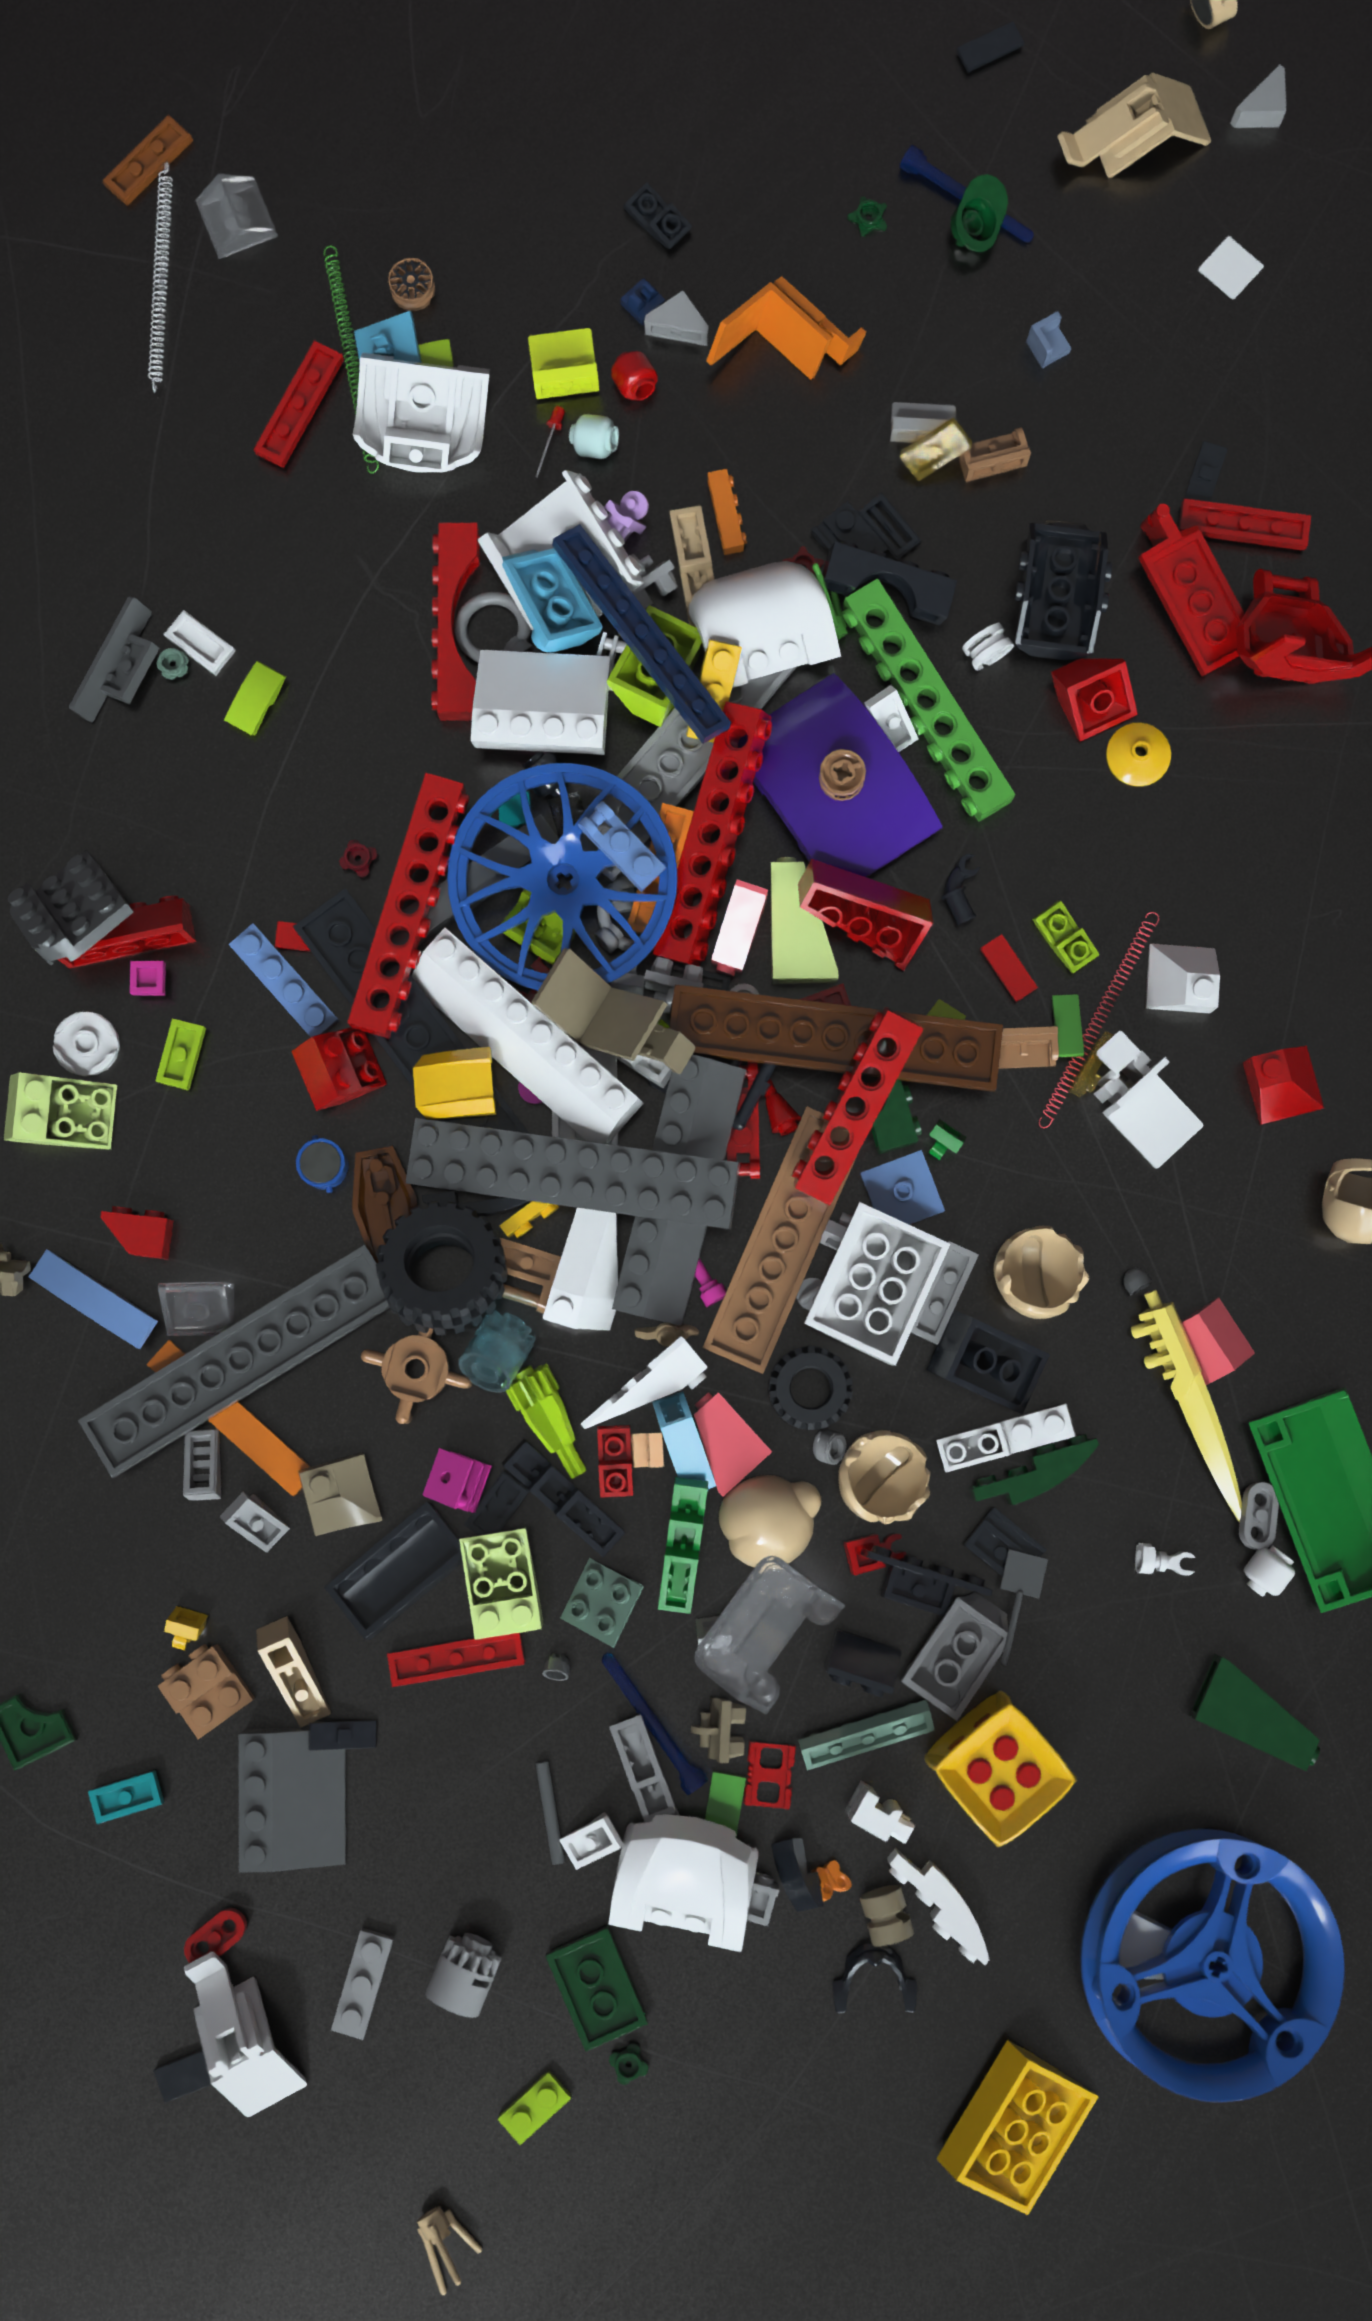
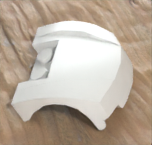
M362 353L360 356L357 410L352 433L355 441L358 442L362 449L373 455L376 460L386 465L412 472H445L472 462L482 449L490 369L460 365L456 368L395 360L393 356Z
M665 1814L656 1815L652 1822L630 1823L626 1828L623 1840L624 1846L620 1853L609 1925L642 1931L644 1921L653 1922L658 1925H667L687 1929L692 1932L710 1934L708 1945L741 1952L759 1857L758 1849L756 1847L751 1848L736 1839L734 1830L696 1817Z

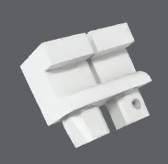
M860 1781L845 1808L850 1821L886 1842L891 1835L906 1843L915 1827L914 1823L910 1821L911 1818L903 1814L896 1800L889 1799L883 1804L879 1803V1797L873 1787Z

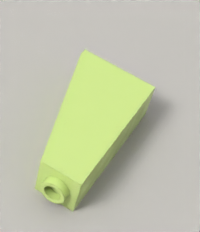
M793 857L778 858L777 862H771L772 984L837 983L839 978L838 968L823 921L800 907L798 882L806 868L804 862H796V858Z

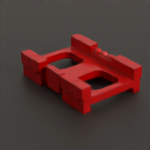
M749 1740L747 1761L750 1764H748V1782H745L743 1804L746 1806L753 1805L789 1810L792 1787H789L791 1781L790 1768L794 1766L795 1744L785 1745ZM763 1748L782 1750L783 1756L780 1768H767L760 1765L761 1750ZM760 1782L779 1784V1799L777 1802H764L757 1799V1789Z

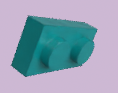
M156 1770L88 1791L97 1824L164 1803Z

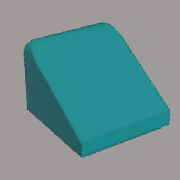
M526 791L527 798H528L529 805H530V809H531V797H530V792H529V791ZM520 794L499 808V821L515 829L521 828L526 824Z

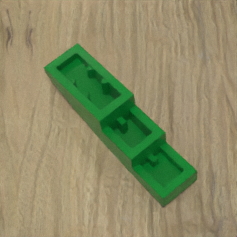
M675 1477L658 1610L691 1614L709 1481Z

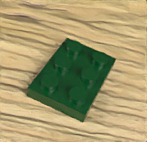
M608 1926L546 1953L545 1957L585 2052L648 2024L646 2014Z

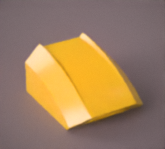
M491 1048L462 1049L421 1056L413 1067L416 1108L427 1120L496 1115Z

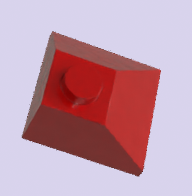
M1078 659L1051 672L1057 698L1079 741H1083L1138 715L1124 659Z
M1307 1046L1281 1049L1250 1057L1243 1062L1260 1125L1324 1109Z

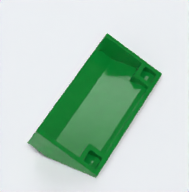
M1346 1387L1313 1397L1249 1422L1250 1429L1320 1612H1327L1372 1597V1454Z

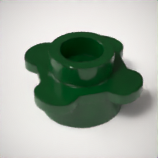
M629 2044L626 2050L620 2053L613 2052L609 2057L610 2065L615 2067L617 2081L622 2085H627L630 2081L635 2080L639 2076L643 2077L648 2072V2064L643 2062L640 2056V2047L637 2044ZM627 2061H630L632 2063V2066L627 2067L625 2063Z

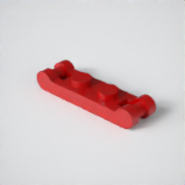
M748 1062L747 1065L739 1066V1068L747 1070L745 1078H748V1088H742L736 1115L758 1073L757 1062ZM758 1103L743 1130L732 1128L727 1147V1161L737 1162V1154H749L750 1163H740L739 1176H750V1179H760Z

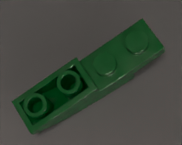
M1081 1434L1068 1438V1445L1056 1448L1055 1444L1051 1443L1035 1448L1037 1454L1028 1456L1032 1467L1031 1470H1028L1027 1466L1023 1465L1007 1470L1009 1476L996 1480L995 1474L975 1480L977 1485L969 1488L972 1499L977 1502L1005 1494L1008 1504L1015 1505L1034 1498L1053 1488L1074 1473L1098 1447L1097 1438L1088 1439L1086 1434Z

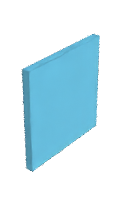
M411 311L354 331L359 361L362 353L393 356L395 360L422 363Z

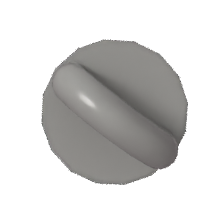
M818 1278L803 1280L796 1296L802 1308L810 1311L823 1283L822 1280Z
M820 1430L813 1441L814 1456L817 1460L831 1465L839 1463L846 1452V1439L844 1435L832 1430Z

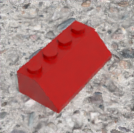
M176 895L162 897L159 899V903L147 905L146 902L132 903L129 906L134 912L84 954L72 962L67 957L58 961L68 968H74L196 942L190 906L183 898H179Z

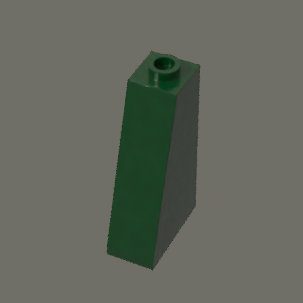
M1214 1655L1189 1712V1716L1302 1770L1307 1771L1309 1765L1313 1766L1320 1753V1747H1318L1320 1740L1229 1660L1219 1655Z

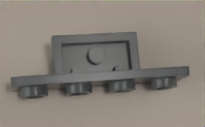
M129 596L69 705L72 711L86 721H94L107 696L130 704L159 650V647L153 642L139 637L152 612L134 597Z

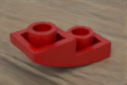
M630 1425L597 1426L600 1498L633 1496Z

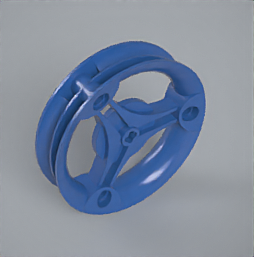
M1187 1829L1169 1833L1142 1845L1128 1855L1107 1877L1090 1907L1085 1922L1080 1956L1081 1975L1087 2002L1097 2025L1111 2045L1126 2060L1159 2085L1179 2095L1207 2102H1232L1253 2098L1269 2092L1296 2075L1313 2058L1328 2036L1335 2021L1342 1997L1345 1969L1341 1935L1333 1912L1320 1889L1299 1866L1276 1851L1246 1837L1216 1829ZM1242 1855L1241 1866L1235 1869V1862ZM1209 1863L1216 1870L1212 1888L1202 1910L1186 1916L1175 1925L1164 1943L1162 1953L1135 1966L1127 1968L1119 1964L1122 1939L1127 1924L1141 1900L1152 1888L1169 1875L1192 1865ZM1231 1879H1233L1236 1883L1227 1913L1223 1910ZM1268 1881L1284 1897L1297 1921L1303 1946V1972L1300 1988L1292 2008L1276 2009L1260 1985L1263 1970L1262 1951L1255 1934L1246 1925L1249 1897L1253 1884ZM1210 1961L1215 1962L1214 1965H1209ZM1162 1973L1163 1982L1138 1988L1137 1980ZM1121 1984L1120 1994L1112 1998L1114 1988ZM1173 1997L1187 2010L1200 2016L1221 2017L1234 2013L1253 2031L1249 2044V2053L1231 2061L1214 2064H1197L1175 2058L1150 2042L1135 2025L1140 2012V2004ZM1251 1997L1267 2013L1259 2023L1243 2008ZM1283 2031L1281 2038L1276 2042L1278 2034Z

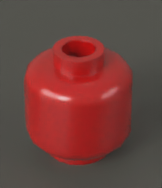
M640 351L624 352L618 356L611 369V378L623 397L629 400H644L654 392L658 381V374L644 353Z

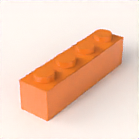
M727 469L708 472L707 481L724 555L743 552L747 539L745 532H741L740 525H743L741 513H737L735 507L738 506V499L731 487H734L733 477L728 475Z

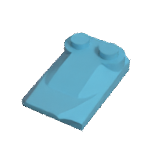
M554 548L544 551L530 550L502 557V566L534 628L531 638L537 648L548 653L557 652L582 645L600 633L603 628L600 620L575 575Z

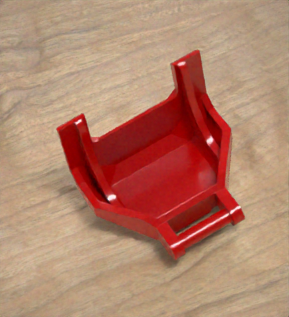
M1258 569L1253 577L1254 599L1236 628L1237 653L1248 667L1254 669V674L1262 677L1314 684L1356 678L1372 670V647L1353 654L1352 639L1330 607L1319 599V583L1316 578L1306 576L1303 579L1275 575L1270 570ZM1273 588L1299 592V597L1273 593Z

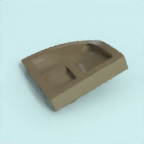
M362 1452L298 1470L315 1536L382 1521L366 1460Z

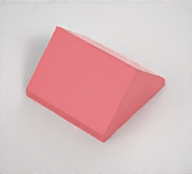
M1219 1297L1181 1321L1202 1369L1201 1374L1206 1385L1233 1372L1255 1354Z

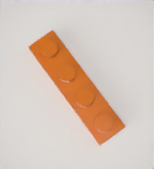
M662 803L659 816L673 844L678 868L694 811ZM651 840L649 850L654 855H656V851ZM659 876L642 892L637 888L636 893L658 895ZM633 902L628 923L634 932L642 934L652 916L656 902Z

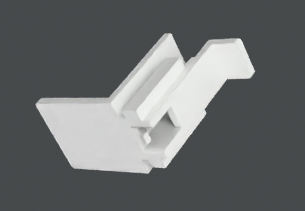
M1119 1031L1096 1052V1055L1110 1071L1096 1082L1100 1088L1094 1095L1101 1103H1104L1106 1100L1111 1103L1102 1113L1143 1157L1157 1169L1203 1127V1123L1157 1075L1169 1061L1163 1058L1149 1068L1146 1064L1151 1059L1143 1051H1140L1122 1031ZM1120 1071H1122L1126 1075V1077L1128 1078L1127 1081H1124L1121 1077H1119Z
M210 1952L184 1967L185 1974L196 1986L200 2006L193 2010L211 2084L245 2116L250 2117L307 2085L305 2077L274 2048L257 1980L254 1977L233 1987L227 1965L215 1952Z

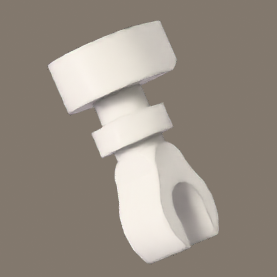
M1138 1543L1136 1545L1135 1569L1137 1573L1152 1574L1156 1568L1160 1572L1172 1569L1177 1574L1191 1575L1195 1571L1182 1569L1180 1561L1184 1557L1195 1558V1556L1184 1551L1173 1555H1167L1166 1552L1158 1551L1156 1554V1550L1151 1544Z

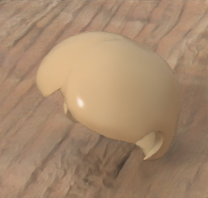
M772 1475L757 1476L739 1483L726 1494L719 1510V1524L723 1534L729 1540L731 1553L744 1564L759 1569L779 1568L792 1562L804 1552L812 1538L813 1518L820 1509L821 1496L818 1489L808 1482L791 1483L784 1478Z

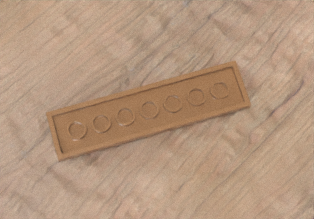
M806 1107L702 1347L761 1374L766 1369L821 1241L826 1224L830 1220L854 1164L853 1161L830 1206L794 1188L795 1178L791 1176L794 1167L799 1159L805 1161L811 1150L806 1146L815 1129L821 1131L826 1121L822 1118L823 1113L810 1107ZM838 1126L831 1131L830 1137L836 1142H841L848 1137L849 1131L845 1127ZM821 1156L815 1161V1167L821 1171H826L833 1165V1159L829 1156Z

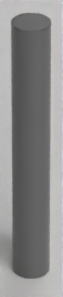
M540 1761L535 1763L551 1861L552 1865L565 1863L563 1846L559 1841L561 1833L549 1761Z

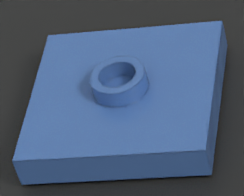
M922 1150L860 1173L872 1207L908 1225L945 1212Z

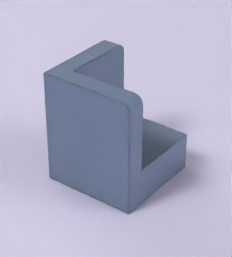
M1059 311L1033 324L1026 341L1042 368L1069 354L1071 350L1069 343L1059 328L1062 318Z

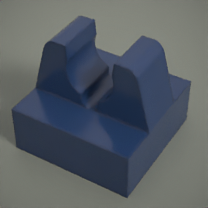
M644 278L621 298V305L642 326L645 325V316L665 303V299Z

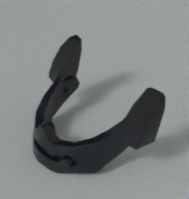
M872 1943L860 1945L847 1957L843 1978L833 1982V2002L836 2013L846 2012L851 1979L859 1966L866 1962L872 1966H879L880 1963L884 1962L892 1967L899 1979V1990H902L905 2011L915 2012L917 1982L906 1977L901 1956L888 1945L873 1946Z

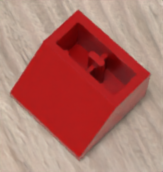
M350 1027L312 1036L291 1051L316 1111L341 1105L387 1084L364 1031Z

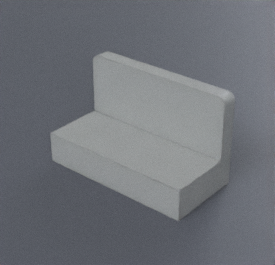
M894 402L892 404L890 441L953 445L957 433L956 407L953 405Z

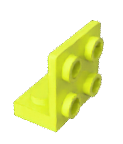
M590 328L528 337L536 399L599 391L598 373Z

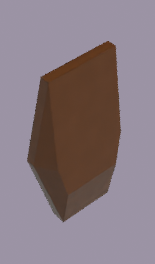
M394 1146L355 1153L352 1211L363 1241L376 1263H379L377 1258L379 1245H385L383 1235L389 1228L394 1230L396 1228L394 1221L400 1215L407 1218L411 1215L410 1209L417 1206V1195L412 1184L405 1183L407 1174Z

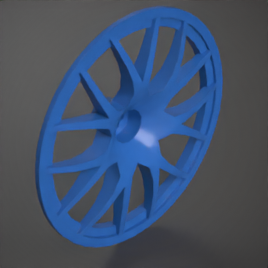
M552 763L528 768L505 778L489 789L467 813L456 834L450 853L447 879L450 904L456 923L466 942L476 955L504 978L538 991L548 974L527 969L525 964L535 931L543 917L556 912L563 920L561 952L564 948L570 949L575 930L602 965L594 969V971L605 982L610 983L634 969L658 943L673 912L678 877L675 853L668 831L659 814L642 794L621 778L604 770L574 763ZM558 783L563 809V834L554 845L542 839L536 827L526 791L542 785ZM565 783L586 785L601 790L602 792L592 801L574 825ZM518 794H520L529 836L499 820L491 818L496 810ZM608 795L622 802L634 813L633 817L625 824L630 831L640 820L652 840L656 851L655 856L666 867L659 875L658 895L606 889L597 880L605 868L615 865L600 849L597 851H583L581 839L584 833L579 828L578 823L584 817L589 818L595 812L594 808L601 801H604ZM485 823H488L525 846L530 852L532 863L521 868L510 867L476 855L471 850ZM469 859L508 877L468 897L467 871ZM563 874L565 877L571 875L573 877L570 881L572 887L569 890L565 887L557 888V885L560 883L559 875ZM523 888L531 892L528 906L509 920L483 934L476 922L470 904L509 889ZM610 901L656 902L652 916L639 937ZM598 905L621 925L635 943L622 955L608 963L592 942L580 917L584 906ZM528 921L521 946L519 963L517 964L501 954L489 942V939Z

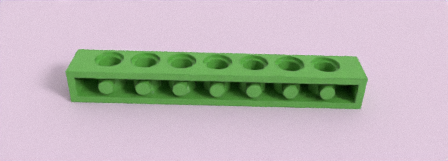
M877 578L847 596L844 600V610L842 611L844 620L850 628L855 627L860 634V645L867 655L872 653L878 663L876 669L883 681L889 680L891 685L898 691L904 707L907 708L912 716L910 721L915 732L919 736L923 734L928 741L927 749L935 762L940 761L946 770L944 776L952 789L957 788L964 798L961 802L968 815H975L978 822L1011 803L1016 794L879 579ZM876 616L882 620L883 624L879 627H872L867 623L866 619ZM887 643H894L899 647L900 651L896 654H890L884 650L883 646ZM912 670L917 678L913 681H907L901 677L900 672ZM927 696L932 699L934 705L930 708H924L919 705L917 699ZM938 723H945L950 727L951 733L941 735L936 732L934 726ZM962 750L967 754L968 760L958 762L952 757V752ZM979 777L984 781L985 787L983 789H975L970 785L969 779Z

